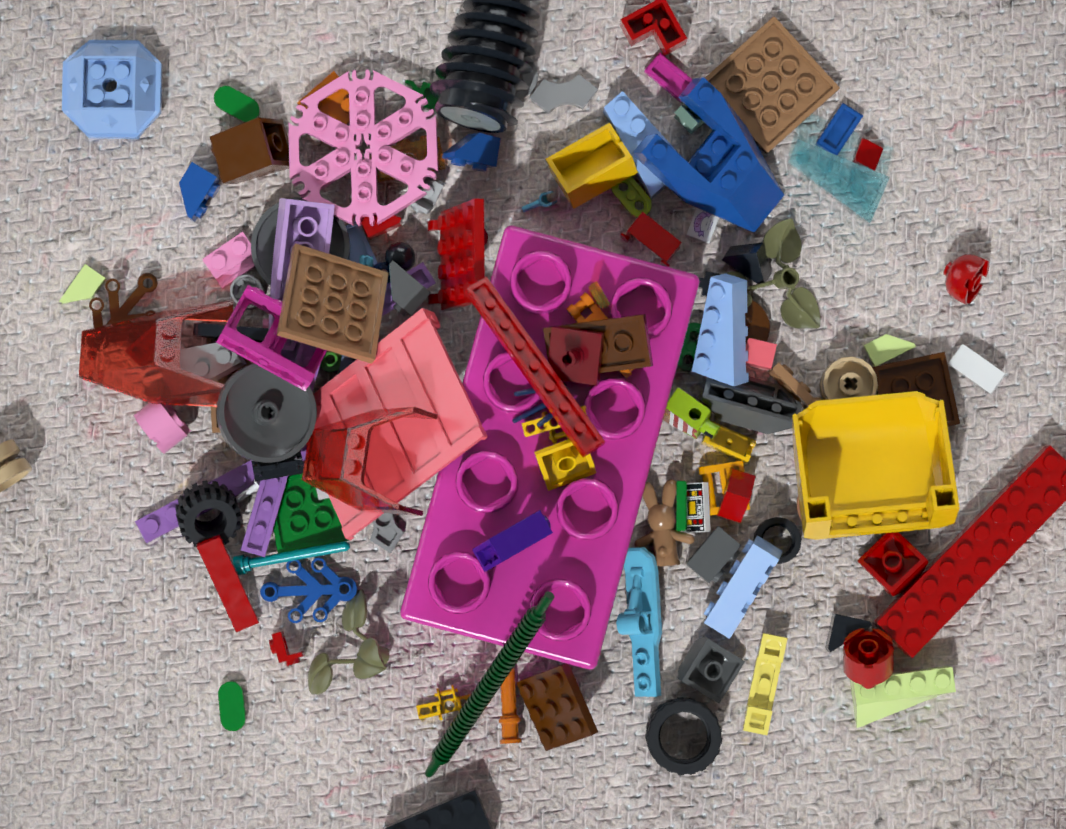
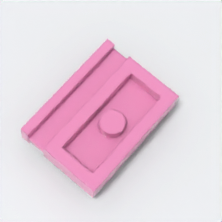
M241 232L202 259L222 289L231 285L238 276L245 275L255 268L251 254V243L244 232Z

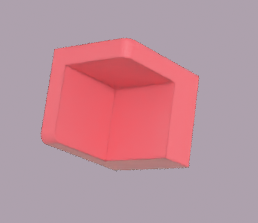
M749 338L746 343V351H748L746 365L770 370L777 344Z

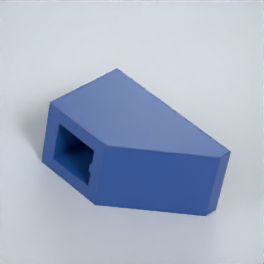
M483 133L467 134L446 150L442 158L451 160V164L455 166H465L468 164L472 165L473 170L485 172L487 168L497 167L501 138Z
M193 162L189 165L179 185L187 217L195 222L197 218L201 219L207 211L208 206H206L209 198H214L220 189L218 183L220 180L217 176Z

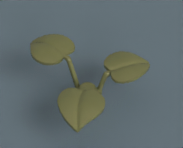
M786 219L773 225L766 232L762 241L767 258L776 259V264L782 269L775 272L773 280L747 287V308L752 303V297L749 293L751 290L773 284L779 289L788 288L786 292L788 299L782 302L780 308L784 322L796 329H817L820 327V312L815 297L806 288H795L799 282V274L794 268L783 264L795 261L800 256L802 249L801 239L793 219ZM737 271L727 272V274L747 280L743 274Z
M363 589L358 590L354 598L347 601L342 612L344 630L348 632L353 630L355 635L364 640L357 653V658L331 659L329 661L327 653L317 655L312 661L308 672V687L312 695L322 694L328 689L333 677L331 666L334 664H353V672L358 679L371 678L387 669L386 664L389 660L388 648L379 646L374 638H368L359 631V628L365 624L367 618V603Z

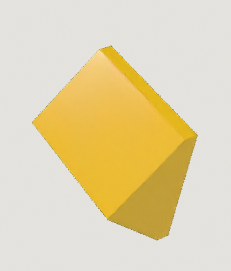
M570 439L534 452L548 491L597 473L591 454L583 458Z

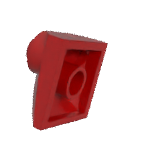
M899 532L885 533L857 560L884 590L892 596L903 592L924 571L929 563Z

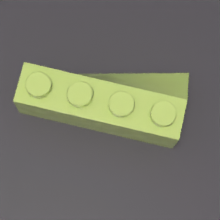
M950 666L892 673L886 681L877 684L871 689H866L861 684L850 680L856 728L942 694L956 692L953 667Z

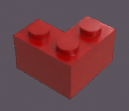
M655 0L620 19L619 26L631 47L652 35L664 56L686 45L687 37L666 0Z

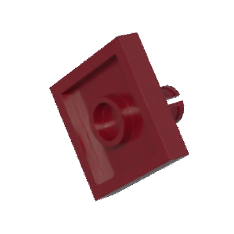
M560 326L551 327L548 362L562 381L596 386L599 384L604 333Z

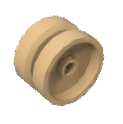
M844 357L830 364L821 375L819 387L823 400L876 395L878 383L876 373L871 365L860 358ZM845 381H849L852 387L845 389Z
M13 439L0 444V493L19 482L32 471V467L26 458L15 459L20 449Z

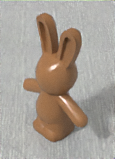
M672 479L667 480L664 484L662 504L658 503L655 489L649 482H646L642 496L649 510L647 519L653 531L637 539L634 545L635 547H645L653 543L657 567L680 565L676 540L686 544H693L695 541L693 535L673 529L676 523V514L673 506L677 493V483Z

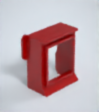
M643 211L627 230L626 235L624 233L620 234V238L626 243L632 237L636 238L662 259L660 265L670 267L668 262L679 250V246L682 243Z

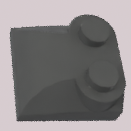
M703 636L694 642L678 670V679L715 702L720 703L745 661Z

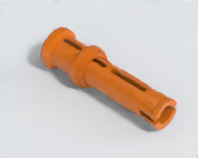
M513 668L500 686L502 716L499 719V723L502 726L500 744L522 743V739L519 738V722H521V718L517 715L515 668Z

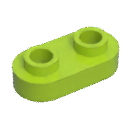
M629 177L611 188L613 195L630 215L638 218L642 211L646 215L649 214L652 207L651 199L633 177ZM621 183H625L628 186L626 191L619 189ZM636 202L643 203L644 208L642 210H637L634 204Z

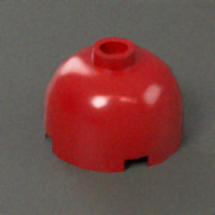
M964 254L956 258L953 263L949 262L944 269L943 275L946 276L945 286L950 296L966 305L967 303L970 304L983 286L980 283L982 276L987 277L990 267L989 261L973 254Z

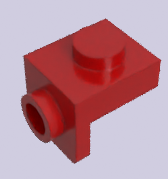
M284 631L271 634L272 639L269 640L272 654H277L279 663L285 662L286 666L301 662L300 657L305 656L304 651L290 655Z

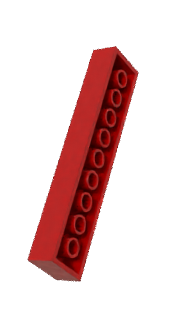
M1051 445L1044 446L939 553L924 571L896 597L873 623L881 631L888 634L892 642L908 657L913 658L1066 501V460Z

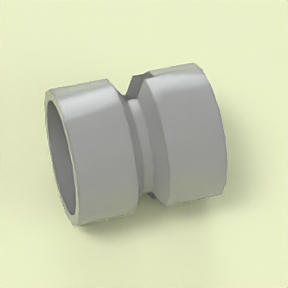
M241 275L233 280L230 286V294L236 304L247 285L260 288L266 294L264 286L257 278L251 275ZM248 305L246 310H253L257 307L254 305Z

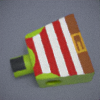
M676 389L667 403L663 418L665 422L694 439H697L701 433L713 439L720 429V426L710 421L711 410L682 389Z

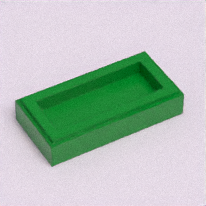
M677 480L676 531H685L687 482L685 480Z

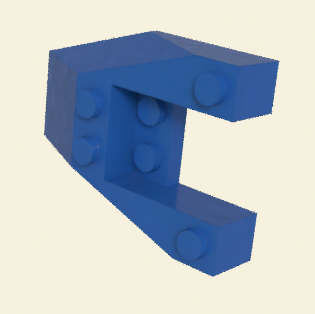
M704 77L694 78L678 98L713 130L687 162L658 134H650L642 140L632 155L685 203L748 231L755 232L783 198L784 193L750 131L727 100Z

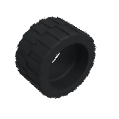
M677 697V699L667 700L652 712L649 722H647L645 739L648 750L657 764L667 771L677 773L678 775L696 774V772L703 771L712 764L720 752L722 729L718 723L719 720L706 705L695 699ZM687 712L694 714L702 720L706 727V744L703 750L693 758H674L662 747L660 741L662 725L670 716L676 713Z

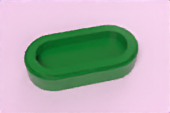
M222 86L216 90L214 103L223 112L244 123L260 116V107L254 99L230 86Z
M229 681L221 685L218 690L220 720L226 730L237 731L246 723L244 691L239 683Z

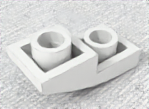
M964 344L960 346L948 363L952 368L991 395L1006 375Z

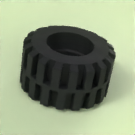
M206 480L202 481L201 485H197L196 482L192 484V489L186 488L183 491L184 496H179L175 510L180 532L183 537L185 536L189 544L193 542L194 547H196L197 543L219 534L225 545L230 542V537L235 538L237 535L236 530H240V521L242 519L232 490H228L224 484L219 486L217 481H212L211 484H208ZM215 508L221 511L211 521H199L196 519L197 515L205 509Z

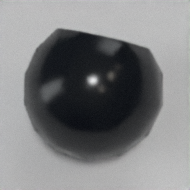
M404 242L391 244L385 253L386 264L389 266L393 260L405 271H409L415 263L414 249Z

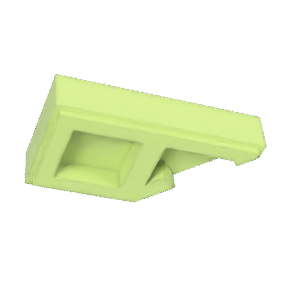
M85 264L59 302L67 304L69 302L92 299L106 278Z
M888 334L863 345L874 367L916 347L912 342Z

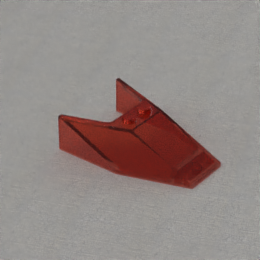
M233 300L162 311L83 330L79 378L152 404L217 407L218 398L224 384L185 371L180 367L182 323L184 320L227 322L233 312Z
M416 407L378 409L314 429L307 443L302 481L359 511L423 516V511L402 506L367 487L364 483L371 432L374 427L402 417L437 419L438 414Z

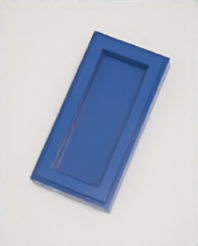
M842 103L815 145L836 158L863 115Z

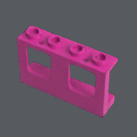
M247 285L216 343L306 391L327 350L317 347L306 367H301L283 357L281 350L288 338L277 335L283 301L267 296L260 288ZM248 305H254L274 318L273 324L261 343L241 334L236 329Z

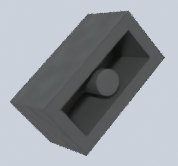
M717 526L685 564L707 583H710L712 580L716 583L725 572L722 569L728 561L732 564L741 554L738 550L741 545Z

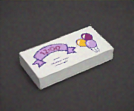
M696 208L686 236L709 244L719 217Z

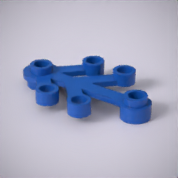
M315 558L311 563L312 570L317 573L321 572L332 585H321L302 567V563L299 560H294L299 565L296 571L290 569V563L293 561H288L286 568L290 573L296 574L305 582L306 586L279 587L275 582H267L260 590L261 597L268 602L276 601L280 596L308 595L297 608L289 611L288 619L292 623L301 622L304 614L322 595L333 594L323 607L316 608L313 612L315 621L324 622L327 620L328 614L340 601H349L354 598L357 593V585L350 577H339L327 566L323 558ZM318 560L323 562L321 570H317L314 566ZM343 584L349 587V591L346 594L340 591V587ZM268 587H272L275 591L272 597L266 595ZM318 610L325 612L324 619L320 620L316 617ZM294 611L300 613V618L297 621L291 617Z

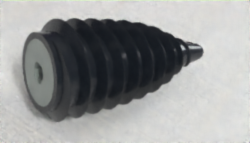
M465 0L463 2V8L466 13H462L455 18V25L458 29L448 34V41L451 46L446 47L441 52V57L445 63L437 66L435 70L440 80L430 85V91L437 99L435 105L437 114L454 124L487 133H502L506 131L507 126L518 124V120L511 115V110L524 107V103L515 95L516 92L526 91L529 88L520 79V74L532 72L531 66L523 61L524 57L536 54L535 49L526 43L527 39L538 36V32L529 26V20H535L540 17L538 12L530 8V1L533 0Z

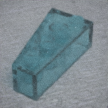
M796 140L787 161L789 166L866 223H871L890 177L801 140Z

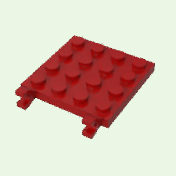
M478 198L440 212L438 220L427 221L428 231L440 230L437 250L440 255L438 278L441 279V289L436 294H429L428 304H441V310L451 311L471 305L472 302L465 294V289L485 278L484 199Z

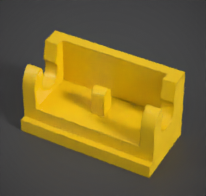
M714 422L720 426L718 433L713 439L704 435L701 444L748 463L752 450L756 445V440Z

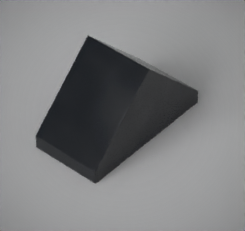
M763 242L731 246L722 259L723 262L756 284L767 282L772 274Z
M832 613L825 645L828 652L834 651L844 644L845 638L851 632L863 628L865 631L873 625L870 621Z

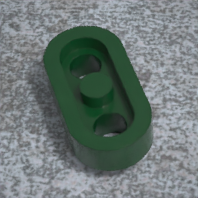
M699 323L688 324L677 365L686 372L692 371L698 339L692 340L689 334L695 331L699 335L701 328ZM690 355L693 358L692 363L686 364L683 359L684 356Z

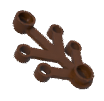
M143 273L139 276L137 280L138 287L121 307H119L118 291L120 290L119 281L114 278L106 281L105 288L108 291L111 319L105 326H103L101 312L104 308L103 300L99 297H94L90 300L89 307L92 310L94 329L89 332L87 342L91 349L102 352L107 350L112 343L130 342L135 344L143 337L138 329H131L128 333H112L118 325L139 323L155 325L158 322V314L153 310H148L145 313L128 314L145 293L153 292L157 288L158 281L153 274ZM147 278L152 280V286L149 288L143 285V281ZM111 281L117 283V288L114 291L108 289V284ZM93 301H100L101 307L99 309H93ZM149 313H153L156 316L153 322L146 320V316ZM138 332L140 338L137 341L131 340V333ZM96 336H104L105 341L102 344H97L95 342Z

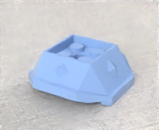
M89 40L63 61L62 111L89 139H139L162 113V63L139 40ZM109 82H117V88L113 92L106 91V85Z

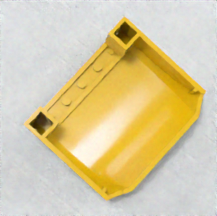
M918 391L815 401L808 405V408L792 415L793 452L804 538L818 540L934 529L955 523L960 507L944 400L940 399L938 401L926 397L925 394Z

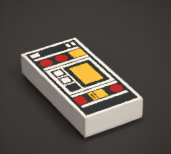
M708 482L687 483L686 533L711 532Z

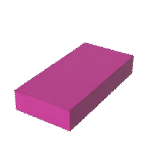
M661 52L644 70L645 74L677 101L682 103L678 96L692 81L686 73Z

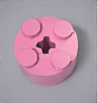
M162 395L154 398L133 415L147 436L154 442H157L156 446L163 454L177 445L191 432L187 424L178 417L174 407Z

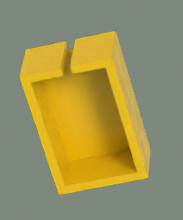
M610 122L545 159L552 176L573 209L638 173L633 157L620 140Z

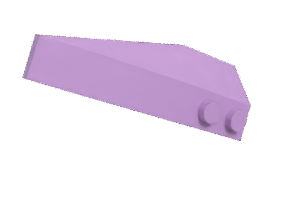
M280 198L271 275V298L283 301L291 251L295 243L329 254L335 205ZM270 314L268 331L274 322V318ZM287 339L282 350L293 351L297 341Z

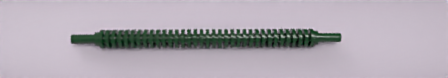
M547 591L538 605L529 608L432 751V761L425 771L426 777H432L440 765L447 764L546 621L545 611L555 598L552 592Z

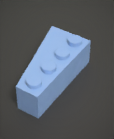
M727 273L710 278L692 372L731 386L749 382V373H746L748 351H746L745 336H748V326L745 325L747 280Z

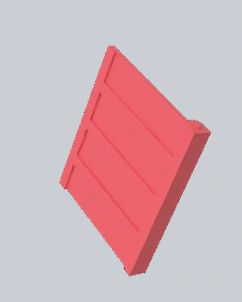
M421 308L378 342L376 357L372 364L358 359L313 394L316 402L317 416L313 433L306 445L347 540H352L354 535L479 441L488 438L437 332V329L440 328L438 318L434 312Z

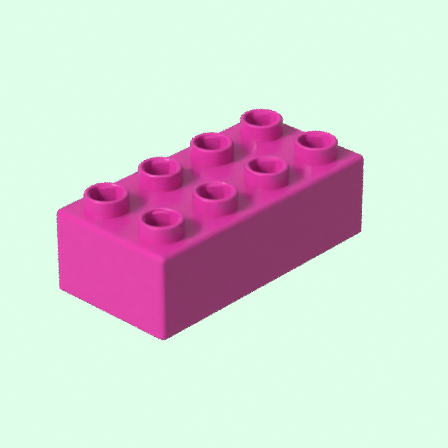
M510 225L503 232L490 282L547 361L543 328L577 323L567 312L566 308L570 304H576L580 300V296L586 292L608 319L646 314L653 366L633 369L631 371L632 375L627 379L619 371L600 373V380L597 386L562 381L566 384L580 407L586 406V414L605 440V444L590 453L597 472L596 474L548 491L534 452L552 446L554 443L549 439V431L525 437L521 423L542 418V412L546 411L549 413L550 411L546 407L517 423L512 422L513 418L543 402L537 393L514 396V392L532 388V386L485 320L480 316L462 384L488 438L479 441L437 474L400 615L403 619L504 646L527 610L537 606L544 594L549 591L554 594L555 598L545 611L546 621L524 652L592 670L599 661L700 280L697 275ZM597 282L601 287L602 291L604 292L605 296L607 297L609 304L605 299L604 295L602 294L600 288L598 287ZM587 307L580 314L586 319L592 312ZM552 417L550 420L551 425L556 427L558 423L555 420V418ZM533 424L528 425L527 431L529 433L535 431V426ZM561 427L555 429L556 433L564 432ZM559 438L557 439V443L568 440V438ZM539 510L548 518L552 534L484 572L472 551L473 548Z

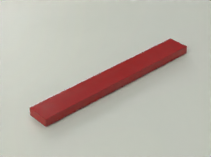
M486 276L466 288L465 294L580 455L584 458L605 444L603 437Z

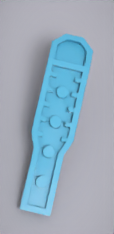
M633 547L628 549L624 563L627 609L618 615L616 626L618 632L621 635H629L632 642L635 697L661 696L659 642L662 635L659 571L656 558L645 547Z

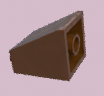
M258 117L210 136L211 151L216 158L218 175L223 184H238L289 169V139L284 122L281 119Z

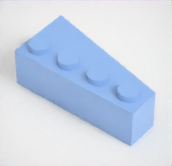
M622 91L604 107L603 113L633 157L638 171L636 175L643 185L646 194L652 200L667 186L632 153L642 140L650 134H658L672 148L673 146Z
M756 536L754 541L748 540L742 550L745 553L744 558L741 562L736 560L729 571L733 575L728 583L723 581L716 593L720 595L717 602H710L704 612V615L707 616L704 623L729 639L783 552L759 536Z

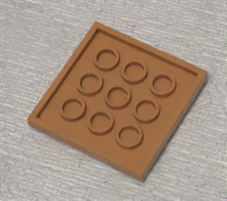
M775 16L705 77L727 100L750 131L756 144L766 155L840 89Z
M295 243L291 251L277 335L372 364L376 357L388 272Z

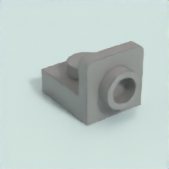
M427 177L424 180V183L428 184L431 189L426 191L419 187L427 195L411 204L413 210L418 213L428 214L434 208L446 184L438 178L435 180Z

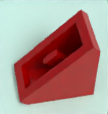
M374 215V226L370 225L369 217L365 216L361 219L369 240L394 230L403 223L402 218L395 215L379 225L377 224L378 217Z
M732 468L717 516L741 523L751 499L755 475Z

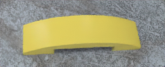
M767 633L762 634L751 680L743 731L768 735L773 701L788 639L786 637Z

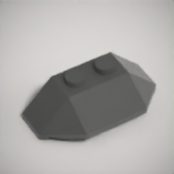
M750 376L749 382L737 386H731L712 378H707L701 399L720 421L765 434L791 429L792 415L801 412L803 406L781 385Z

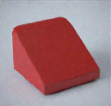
M862 138L852 163L875 172L884 148Z

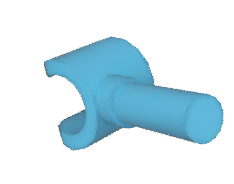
M554 191L544 192L536 201L522 206L523 212L540 206L549 207L556 204L557 200L553 202L547 200V195Z

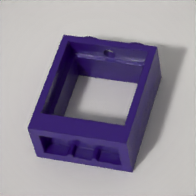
M539 510L473 548L472 551L484 572L552 534L550 521Z

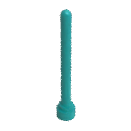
M343 541L266 555L265 557L250 558V556L243 554L233 557V565L239 576L248 574V571H252V568L348 551L350 543Z

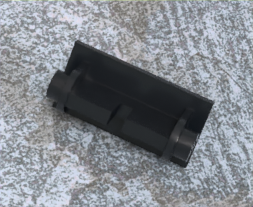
M301 450L290 458L279 462L261 463L251 461L255 482L305 473Z

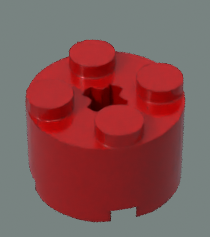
M863 628L851 632L845 638L843 646V670L846 676L866 689L874 688L877 684L886 681L894 671V647L890 636L879 629L873 628L872 631H864Z

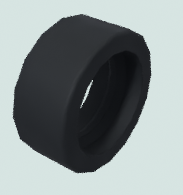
M774 517L765 520L757 527L753 541L756 536L763 539L765 532L770 527H784L791 534L792 544L790 549L781 555L777 564L789 562L798 554L801 548L802 538L799 529L792 521L786 518Z

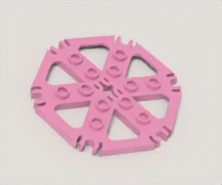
M353 70L352 81L349 79V71L300 101L301 104L306 105L308 108L297 105V110L302 112L303 116L299 119L293 116L290 118L298 126L291 125L288 122L290 180H293L292 184L294 187L298 184L305 185L304 189L298 192L301 197H304L302 198L304 201L335 205L334 216L353 226L354 216H356L355 219L358 226H361V219L365 216L370 218V225L374 226V215L378 217L377 224H381L427 195L419 187L430 191L431 187L425 184L424 180L427 177L435 180L437 178L436 174L429 171V169L439 173L436 115L434 116V110L431 109L428 112H423L422 108L428 104L426 98L422 99L424 98L422 94L374 70L373 80H371L369 70L365 71L366 76L364 79H358L356 70ZM385 87L405 98L406 104L403 108L376 124L375 90L377 88ZM339 89L347 90L349 92L350 126L319 111V102ZM420 128H423L427 133V156L424 160L418 161L391 147ZM303 134H308L336 148L310 166H303L300 163L299 139ZM362 136H364L366 145L370 146V149H366L364 153V160L361 151L357 149V147L361 146V142H363ZM377 170L407 184V193L386 206L380 205L377 193ZM351 172L352 202L350 206L343 208L321 197L320 190Z

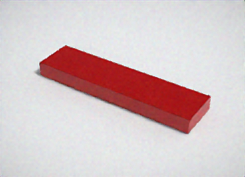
M220 534L197 543L196 547L235 631L239 632L258 624L259 619Z

